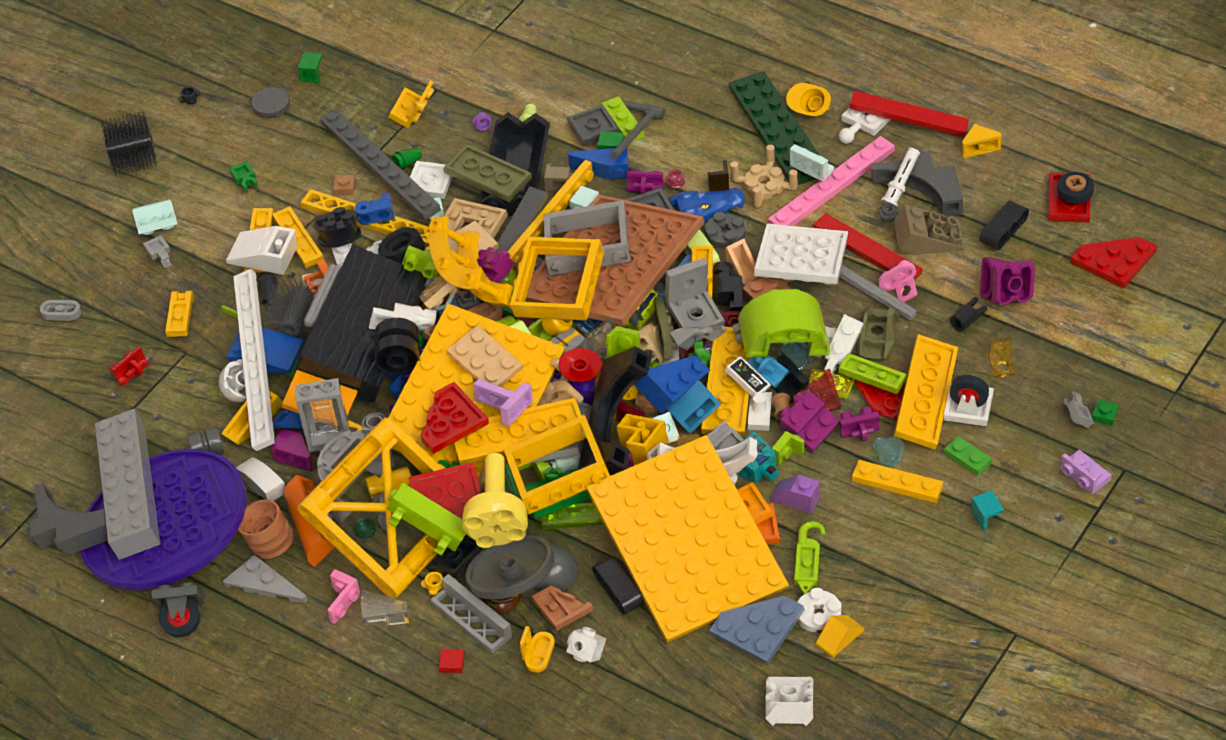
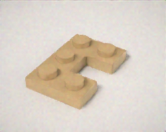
M455 198L444 216L449 217L447 228L453 231L461 229L464 222L472 223L476 221L494 239L508 213L506 209Z

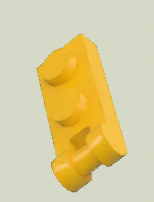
M172 291L165 330L167 337L188 335L191 308L194 302L193 291H186L185 293Z

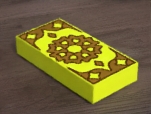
M816 369L812 370L809 377V390L845 399L848 398L854 384L853 378Z

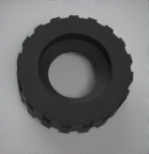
M413 227L400 228L388 234L382 240L381 244H379L378 252L381 256L402 264L409 245L424 251L425 243L417 229Z

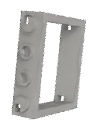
M624 200L544 214V237L552 238V234L619 222L621 243L603 246L604 256L601 267L631 261L628 216ZM545 255L549 275L584 270L587 256Z

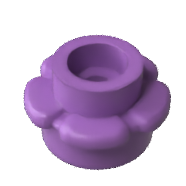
M480 112L473 118L474 127L480 131L489 129L491 126V116L485 112Z

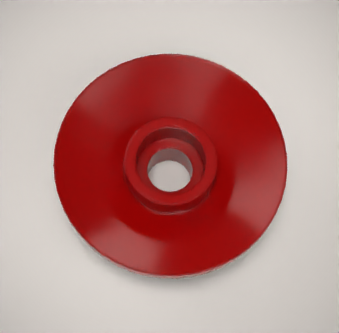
M585 348L569 350L559 360L560 373L566 379L574 382L592 380L600 373L602 367L598 354Z

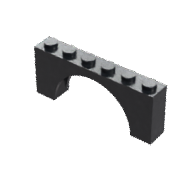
M636 346L603 360L588 422L610 476L626 470L630 450L614 441L611 442L610 432L614 414L626 392L640 378L648 374L652 356ZM587 438L584 439L577 471L596 463Z

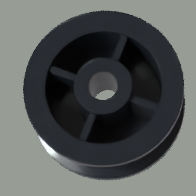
M337 207L331 212L316 216L313 225L319 232L317 238L319 245L329 248L340 247L358 239L361 235V230L356 226L357 214L352 210H345L344 207Z

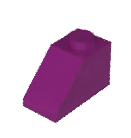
M282 428L275 438V443L270 446L273 460L312 472L314 468L311 456L302 435L294 430L290 431Z

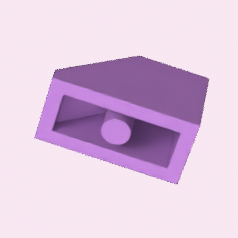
M802 475L780 481L771 496V501L812 514L820 499V481Z

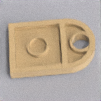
M438 275L424 288L420 294V299L429 310L432 307L437 308L444 301L442 299L448 293H454L459 287L452 285L441 275Z

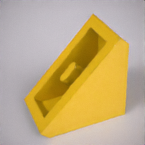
M974 124L962 141V157L967 158L1001 150V133Z
M831 615L816 641V646L834 658L864 631V627L848 615Z

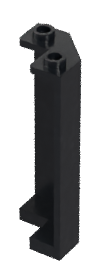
M509 112L496 121L489 154L530 172L532 178L510 202L481 190L479 204L506 209L508 216H513L528 188L538 189L550 127L548 121L534 113L522 122Z

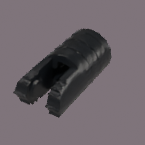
M974 297L950 317V323L954 329L963 332L987 311V307L984 305L976 312L973 306L977 303L978 298Z

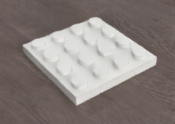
M767 224L756 261L754 276L837 284L848 240V231Z

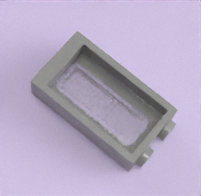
M338 378L295 385L296 403L309 452L322 450L335 436L350 430Z

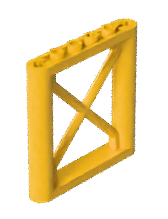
M383 418L297 506V509L317 531L385 595L396 599L437 555L434 550L439 542L425 534L398 563L396 527L388 523L393 513L387 510L391 502L388 500V497L393 491L390 449L394 446L423 474L446 468L431 458L430 453L426 449L421 448L410 434L405 433L391 419ZM381 453L385 503L333 502ZM330 511L385 512L389 567L384 570L336 525L327 514Z

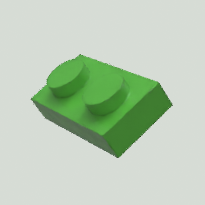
M959 436L944 448V455L977 477L992 464L990 456Z

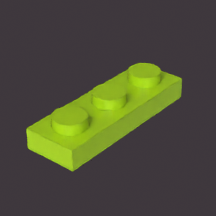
M619 96L601 103L617 125L619 132L624 133V138L638 124ZM642 130L633 141L644 138V131Z
M850 353L846 355L839 366L840 374L894 394H898L906 381L905 373Z

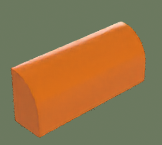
M296 475L285 486L283 496L308 562L315 567L335 547L299 513L297 506L315 489L313 480Z

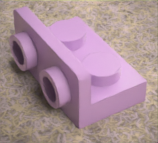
M1078 450L1070 457L1067 454L1061 456L1060 469L1066 476H1070L1081 488L1086 489L1091 494H1094L1111 481L1112 475L1081 450Z

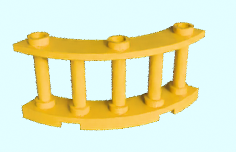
M449 217L431 218L429 225L430 252L433 263L440 275L452 285L470 290L476 297L496 306H509V298L512 295L513 286L490 281L482 267L478 265L479 233L470 231L458 234L447 228ZM448 238L458 243L457 253L450 250Z

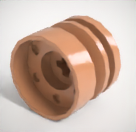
M259 500L246 507L238 531L254 555L261 559H271L285 552L293 542L294 530L284 517L279 506L271 500Z

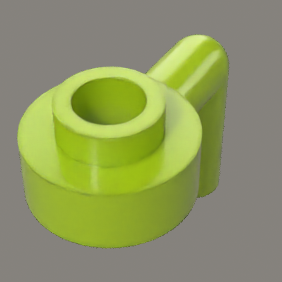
M541 461L522 465L518 469L521 471L533 466L538 479L543 480L545 479L544 471L551 466L548 461Z

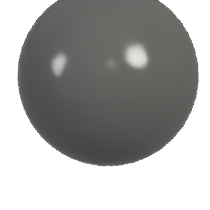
M550 544L554 553V564L546 577L533 587L534 589L541 591L551 585L562 591L574 583L578 575V564L568 549L560 545Z

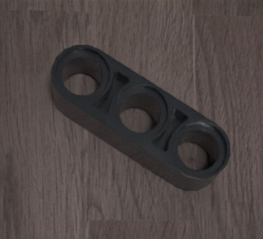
M1011 200L1008 201L984 227L980 235V242L1000 250L1024 224L1029 215V209Z
M612 556L592 566L597 581L623 615L644 605V599L639 589L615 557Z

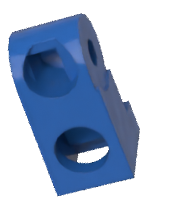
M389 193L381 194V199L357 203L355 213L357 214L358 223L369 225L395 219Z

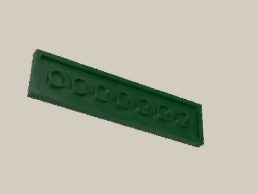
M765 71L729 82L730 91L766 147L767 145L774 146L775 161L787 180L789 181V171L792 169L797 170L798 185L816 180L817 178L790 166V148L794 144L816 155L819 154Z

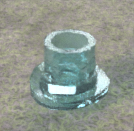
M881 436L874 442L873 450L877 453L878 460L883 465L890 467L898 464L904 453V443L897 437L888 439L885 436Z

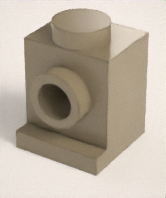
M551 164L546 165L544 175L546 192H558L573 175V173H570V167H551Z

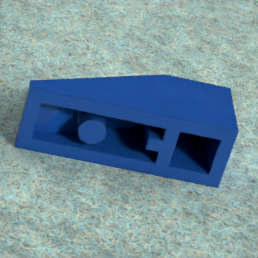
M615 148L568 152L570 169L577 170L583 161L587 160L592 162L594 176L609 180L626 179L627 171H629L628 151L626 148L617 159L611 157V153Z

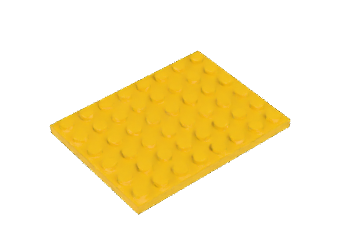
M447 304L420 356V361L416 363L388 418L405 433L410 434L421 448L426 449L430 453L431 458L437 463L439 460L447 461L450 465H452L453 461L459 463L453 444L433 454L422 442L421 433L425 429L430 407L433 406L435 392L455 382L487 417L500 415L501 411L500 409L475 401L473 384L476 380L447 355V350L474 327L479 325L523 364V369L506 382L502 388L515 392L524 382L530 384L533 402L527 408L539 405L556 371V368L551 365V361L553 358L560 360L565 352V347ZM505 455V456H504V459H505V465H506V464H509V463H508L507 457H506V455ZM485 460L474 462L477 478L485 464Z
M707 435L600 480V484L593 483L587 486L586 490L642 594L666 643L715 622L721 612L757 603L789 588L786 578Z

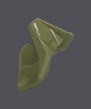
M868 307L860 321H863L864 326L856 341L858 357L876 361L887 359L895 345V320L900 318V315L893 307H889L888 310ZM879 327L883 329V333L876 335L871 330Z

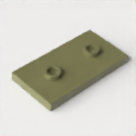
M468 144L443 168L444 173L487 193L494 194L507 202H510L532 178L530 172Z

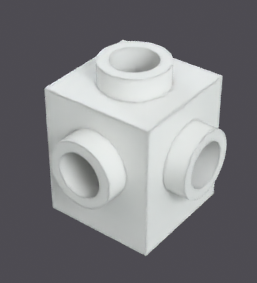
M589 627L574 630L567 641L569 645L567 653L574 655L573 658L581 662L598 661L601 658L607 638L597 635L596 631Z

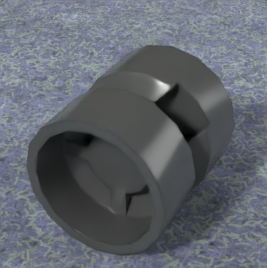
M217 426L205 429L204 434L199 431L187 434L191 449L205 450L216 454L224 453Z

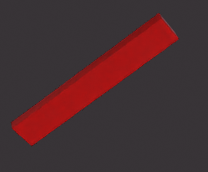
M855 90L849 109L965 137L969 123L968 118Z
M827 213L813 224V228L848 231L846 249L884 271L891 270L901 261H909ZM914 264L916 268L914 280H916L922 274V268Z

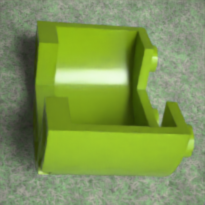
M772 289L768 293L751 300L743 307L739 314L738 321L746 357H767L770 343L809 342L807 349L809 356L830 355V346L820 304L813 296L799 289Z

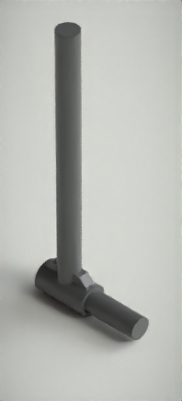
M628 100L627 108L643 112L645 116L613 150L611 157L617 159L653 118L663 119L665 108L650 104L644 105Z

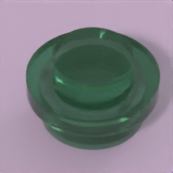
M367 517L358 519L354 525V533L359 538H369L376 532L375 523Z

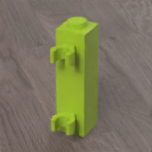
M402 483L398 490L394 488L389 495L388 500L391 502L387 510L393 513L388 522L389 524L396 527L402 518L439 542L434 550L437 554L442 556L447 547L456 551L466 535L461 518Z

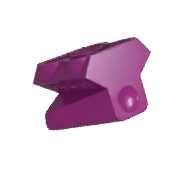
M990 257L983 258L980 296L985 299L992 298V304L1000 303L1006 305L1014 301H1019L1020 303L1027 302L1033 297L1035 267L1032 260L1009 262Z

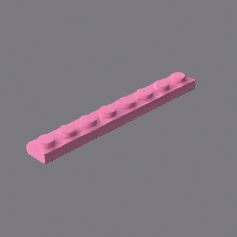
M881 136L837 167L824 182L818 181L769 217L768 224L796 225L869 171L871 164L879 163L895 151V145Z

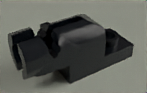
M721 261L714 263L713 295L717 304L730 306V311H741L743 309L742 276L734 275L733 265L729 262Z

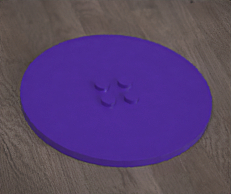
M198 449L175 450L150 457L161 545L120 560L109 545L108 540L81 550L83 561L91 573L98 580L115 588L147 590L182 580L211 562L232 540L241 525L246 510V487L238 470L230 461L219 454ZM103 491L98 494L87 512L104 509Z

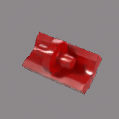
M137 346L134 350L126 352L124 358L118 363H113L109 370L113 377L116 378L118 384L124 386L134 376L140 377L143 374V369L150 363L144 356L142 348Z

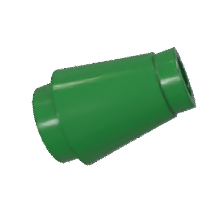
M416 147L396 151L391 159L400 169L404 170L421 159L422 153Z

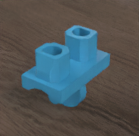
M769 355L767 357H752L747 361L774 388L789 373L788 369Z

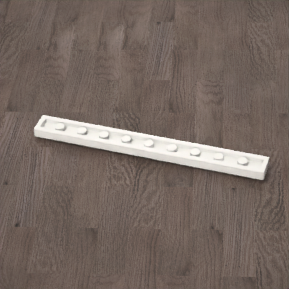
M249 269L233 277L252 448L258 451L274 444L275 440L256 273Z

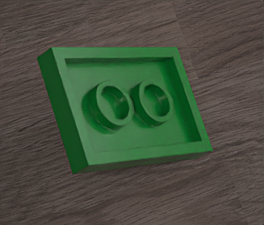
M549 467L544 471L545 479L527 484L525 488L529 492L577 471V469H570L562 473L561 468L555 467V474H553V467ZM587 490L531 514L534 518H538L591 498Z

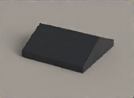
M463 539L456 551L447 547L442 556L437 554L426 566V569L429 572L440 573L443 578L448 574L455 578L482 547H479L476 541Z

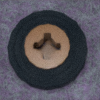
M1081 172L1066 173L1058 181V196L1063 201L1071 204L1087 202L1094 192L1093 180Z

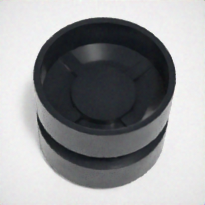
M389 318L380 322L375 328L376 366L389 374H405L412 371L416 363L420 361L418 326L405 318Z

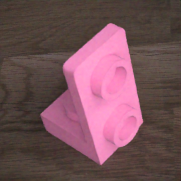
M336 569L331 573L330 578L333 589L340 595L328 608L330 622L333 624L345 615L347 608L358 599L360 594L357 579Z

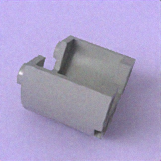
M361 428V431L355 432L345 431L335 436L324 446L317 461L320 482L373 428ZM390 449V460L392 469L395 465L392 450ZM381 453L333 502H345L339 498L364 471L379 478L381 477ZM330 511L329 513L337 522L342 524L353 511Z

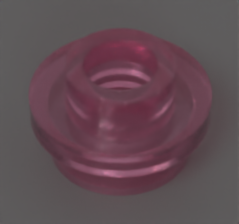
M671 170L668 172L665 182L671 188H679L685 184V176L680 170Z

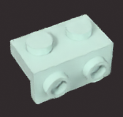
M170 199L132 209L138 234L149 235L154 233V230H168L178 224Z

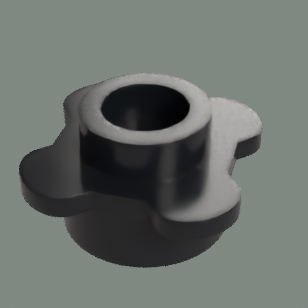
M192 86L184 87L181 90L179 102H186L187 104L196 103L197 97L200 96V91Z

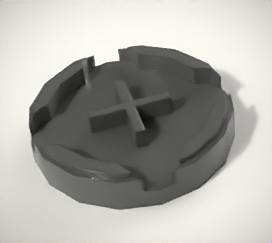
M268 87L257 92L253 96L251 104L254 113L259 117L270 118V116L274 115L278 117L289 109L290 98L285 90L277 87Z

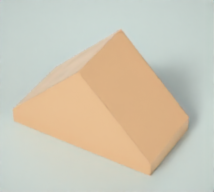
M745 239L725 247L726 262L733 265L735 276H742V285L748 280L760 277L754 276L756 263Z

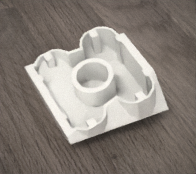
M768 677L766 679V719L772 726L775 723L804 724L807 726L813 719L812 677Z

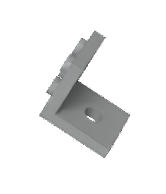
M705 258L666 271L665 304L679 328L724 326L725 320L707 292L708 263ZM698 313L701 314V316L694 317L691 314Z

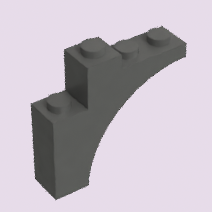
M930 151L920 152L904 186L913 188L929 197L938 206L942 215L963 214V196L954 165L934 168ZM903 160L871 164L872 183H889L891 180L893 181ZM908 161L903 174L905 173L910 161Z
M44 483L35 485L36 518L30 520V530L28 533L33 543L36 542L40 549L55 544L66 556H69L108 540L104 509L85 513L63 510L55 505L53 495Z

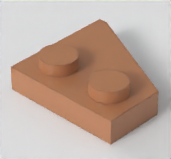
M551 585L532 595L533 603L555 631L593 611L591 603H582L576 600L574 595L563 593L560 589Z

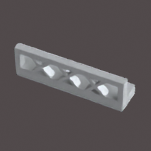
M449 574L442 579L443 590L430 599L433 606L492 654L512 638L509 622ZM448 595L453 599V604L443 605L440 601ZM456 610H466L468 617L456 616ZM481 622L483 629L474 630L471 628V623ZM486 635H497L499 639L491 644L486 640Z

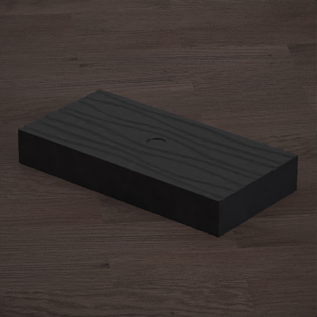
M352 244L303 347L295 372L299 370L325 380L338 378L340 385L357 390V397L375 403L387 373L380 370L375 364V330L369 328L373 307L393 311L395 303L417 306L420 294L424 290L428 278L423 277L422 272L417 270L408 271L399 262Z

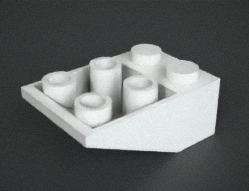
M272 226L240 232L226 259V263L284 275L297 248L295 229Z

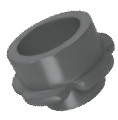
M886 204L880 207L878 213L883 222L891 223L899 213V210L891 204Z

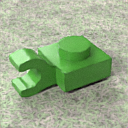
M702 341L694 342V353L688 354V357L696 355L710 368L711 355L709 350L703 349Z

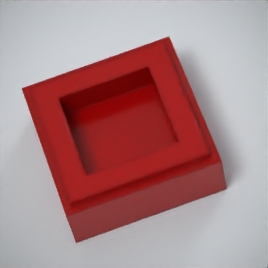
M442 649L439 672L462 673L465 659L464 649Z

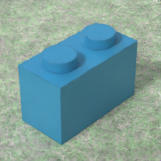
M698 380L667 410L691 433L721 403Z

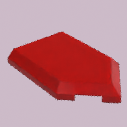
M859 380L854 381L873 412H878L880 415L895 419L898 418L905 387L904 384L898 394H894Z

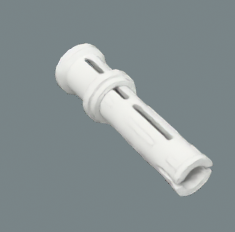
M911 147L908 148L894 180L888 183L889 188L885 196L881 198V202L885 205L891 204L894 207H898L897 202L901 194L905 192L904 185L920 155L918 150ZM908 161H910L905 173L903 174Z

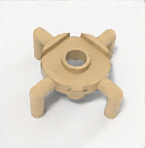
M767 145L766 165L755 164L751 166V170L745 176L739 175L738 162L733 161L730 163L731 180L744 184L745 190L750 192V195L753 197L754 206L757 208L761 206L763 199H770L776 193L779 195L783 189L796 190L798 187L797 170L792 169L789 171V182L784 181L781 168L773 167L775 163L773 145Z
M553 358L551 365L559 371V359ZM561 375L560 380L549 383L538 406L575 398L577 403H581L583 396L571 386L568 379Z

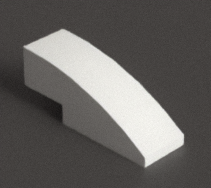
M252 457L235 467L242 479L257 496L261 495L264 500L274 501L283 495L284 481L258 459Z

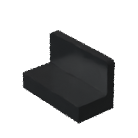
M785 354L777 357V362L788 369L789 373L776 388L772 385L771 387L777 393L788 394L790 396L789 404H791L799 393L805 394L809 390V379Z

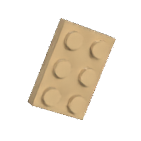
M479 325L474 327L447 350V355L476 381L480 379L502 387L523 369V364Z

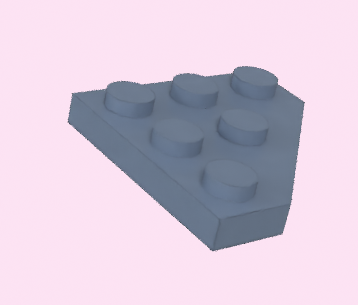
M781 596L721 612L709 631L711 635L769 665L805 608L796 601L786 596Z

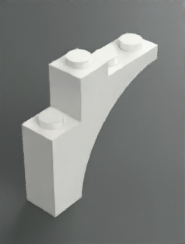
M752 437L737 445L715 450L733 484L737 481L736 473L740 472L742 468L753 462L757 457V440ZM660 442L647 453V460L675 448Z

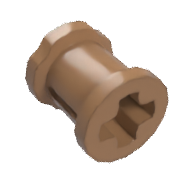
M778 393L771 399V403L776 410L774 416L777 421H781L780 414L786 407L790 408V396L786 393Z

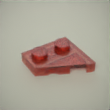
M830 369L824 371L822 376L817 380H813L806 389L801 390L794 396L795 399L799 393L805 394L809 390L825 403L824 407L828 411L841 409V403Z

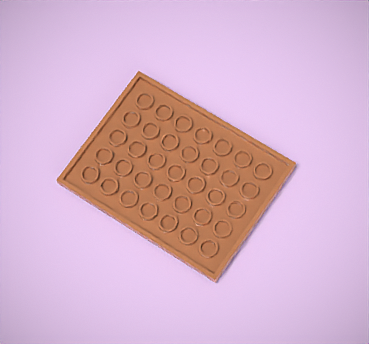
M598 195L590 206L623 199ZM624 200L628 216L631 261L602 266L600 268L588 318L624 326L704 224L703 216ZM618 222L568 231L563 238L600 239L602 246L621 243L620 225ZM544 260L532 275L526 300L534 303L575 304L584 270L550 276L546 260Z

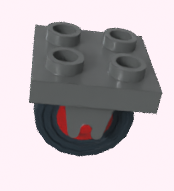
M183 583L180 585L181 587L174 588L170 585H162L158 589L152 590V599L161 608L159 614L160 624L166 633L174 637L190 635L199 625L200 612L197 604H205V595L194 583Z

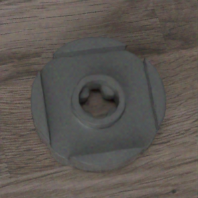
M716 212L705 225V236L708 238L709 243L717 248H725L745 238L744 219L733 214Z

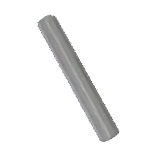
M329 265L304 319L306 327L313 328L340 271L339 265Z

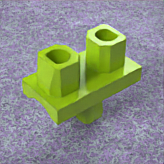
M409 245L402 262L404 269L422 272L423 277L428 279L436 278L438 275L431 254H429L430 249L426 248L425 251Z

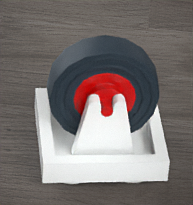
M973 375L956 377L950 383L944 420L987 426L994 388H989L984 380Z

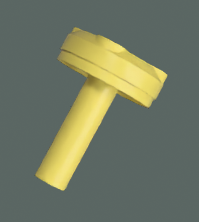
M491 453L485 457V493L472 497L465 504L462 514L463 530L470 538L476 540V544L482 548H490L494 545H504L512 541L522 540L526 536L528 526V514L523 501L505 492L504 456L498 453Z

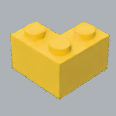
M626 414L617 425L620 445L632 452L634 465L647 461V453L660 442L665 445L669 442L666 424L662 420Z

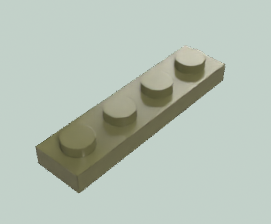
M654 297L655 320L659 329L664 359L673 358L676 342L670 334L673 331V326H671L669 309L664 305L663 297Z

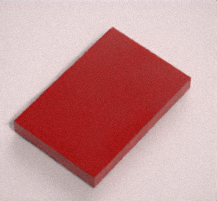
M1049 173L1048 221L1090 223V199L1082 204H1071L1063 201L1058 196L1057 184L1059 179L1066 173Z

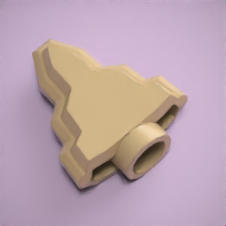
M649 323L639 330L640 349L652 356L651 362L654 361L656 364L660 362L662 364L664 356L659 339L658 326Z

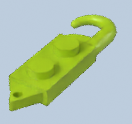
M815 521L804 523L798 532L794 582L795 585H798L803 595L810 592L818 584L820 544L814 539L807 538V532L810 528H817L822 535H825V528L822 524Z

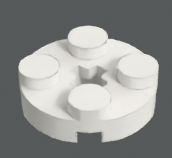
M813 588L810 592L801 596L797 602L805 608L798 619V623L810 632L823 630L831 615H841V602L835 595L823 591L821 588ZM815 609H822L824 613L818 612L815 614L814 612Z

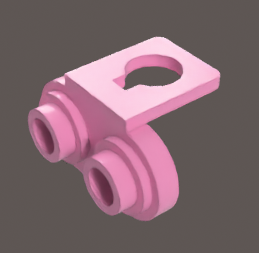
M906 260L899 262L896 267L882 273L878 279L879 287L885 291L896 288L898 299L904 303L917 295L914 276L916 275L915 265ZM907 285L911 290L908 295L902 296L904 286Z

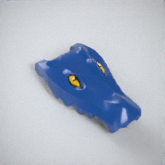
M732 188L725 191H683L668 200L673 208L679 206L680 212L703 216L705 223L716 212L727 214L728 209H733L736 206L743 208L745 197L741 189Z

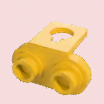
M529 626L525 627L520 641L521 654L527 669L538 673L547 668L555 641L553 635L548 632H539L532 638Z

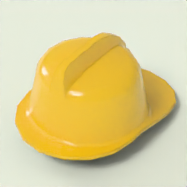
M799 83L789 89L786 101L791 110L819 117L826 111H829L831 96L827 89L808 83Z

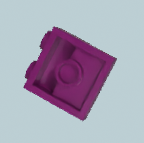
M488 247L487 250L481 249L478 252V265L482 267L488 279L495 283H501L515 264L509 258L510 254L504 249H500L497 252L495 249Z
M808 390L805 394L799 393L793 401L795 405L791 409L786 407L780 414L781 421L779 427L804 440V447L813 453L840 424V419L824 407L825 403Z

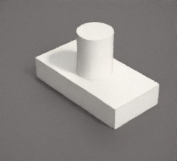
M772 392L756 393L753 397L750 395L748 430L770 431Z

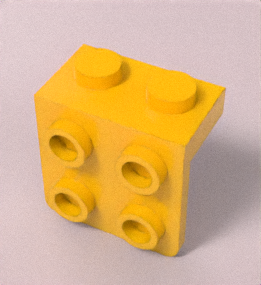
M430 80L422 96L405 87L388 118L406 128H409L412 122L416 124L434 91L431 88L434 82Z

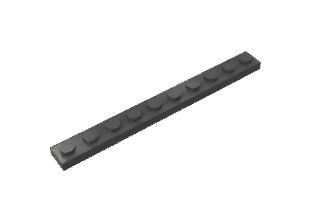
M335 109L320 118L322 125L424 220L441 211L440 205L338 110Z

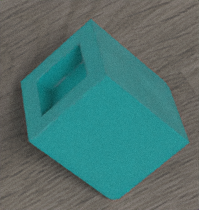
M993 491L972 497L971 512L982 530L987 529L988 518L1003 513V507Z

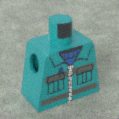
M754 431L743 441L749 437L757 440V457L753 462L742 468L740 472L736 473V475L753 483H757L764 476L774 481L779 475V470L775 468L776 453Z

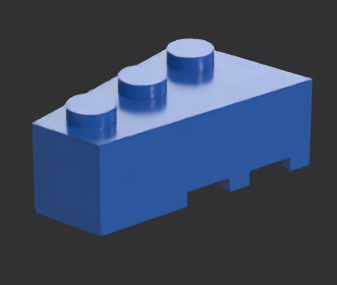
M694 355L650 368L648 374L640 378L634 385L663 414L698 380L701 381L709 373L710 369Z

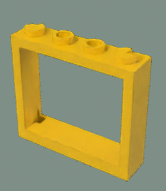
M528 237L526 247L523 248L522 262H519L518 277L513 283V295L509 298V308L512 309L514 316L587 320L604 256V249L600 239ZM538 254L587 256L575 304L525 302Z
M585 414L504 449L521 499L529 514L585 491L587 486L593 483L600 484V480L610 477ZM587 438L596 463L527 492L518 467Z

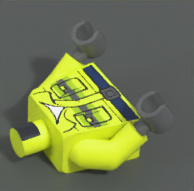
M663 276L625 325H618L619 327H628L639 331L645 326L654 313V297H658V291L659 293H664L666 279Z

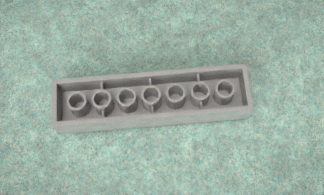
M132 409L95 423L108 543L119 560L161 545L145 425L136 410Z

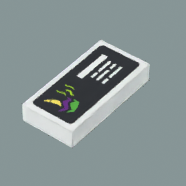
M741 356L725 369V372L752 397L756 393L763 394L771 386Z

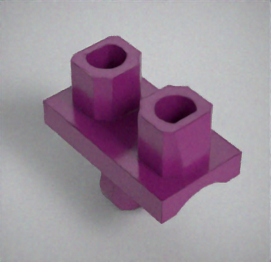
M627 171V191L641 192L643 194L658 188L663 190V172Z
M871 407L862 408L860 415L855 417L849 411L842 412L840 414L841 438L860 436L862 442L867 441V434L880 430L879 413L873 412Z

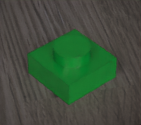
M1097 400L1092 414L1093 421L1113 426L1119 410V404Z

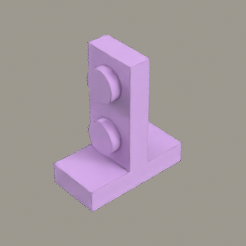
M480 379L473 384L475 401L500 409L502 424L510 426L533 402L532 387L525 382L515 392Z

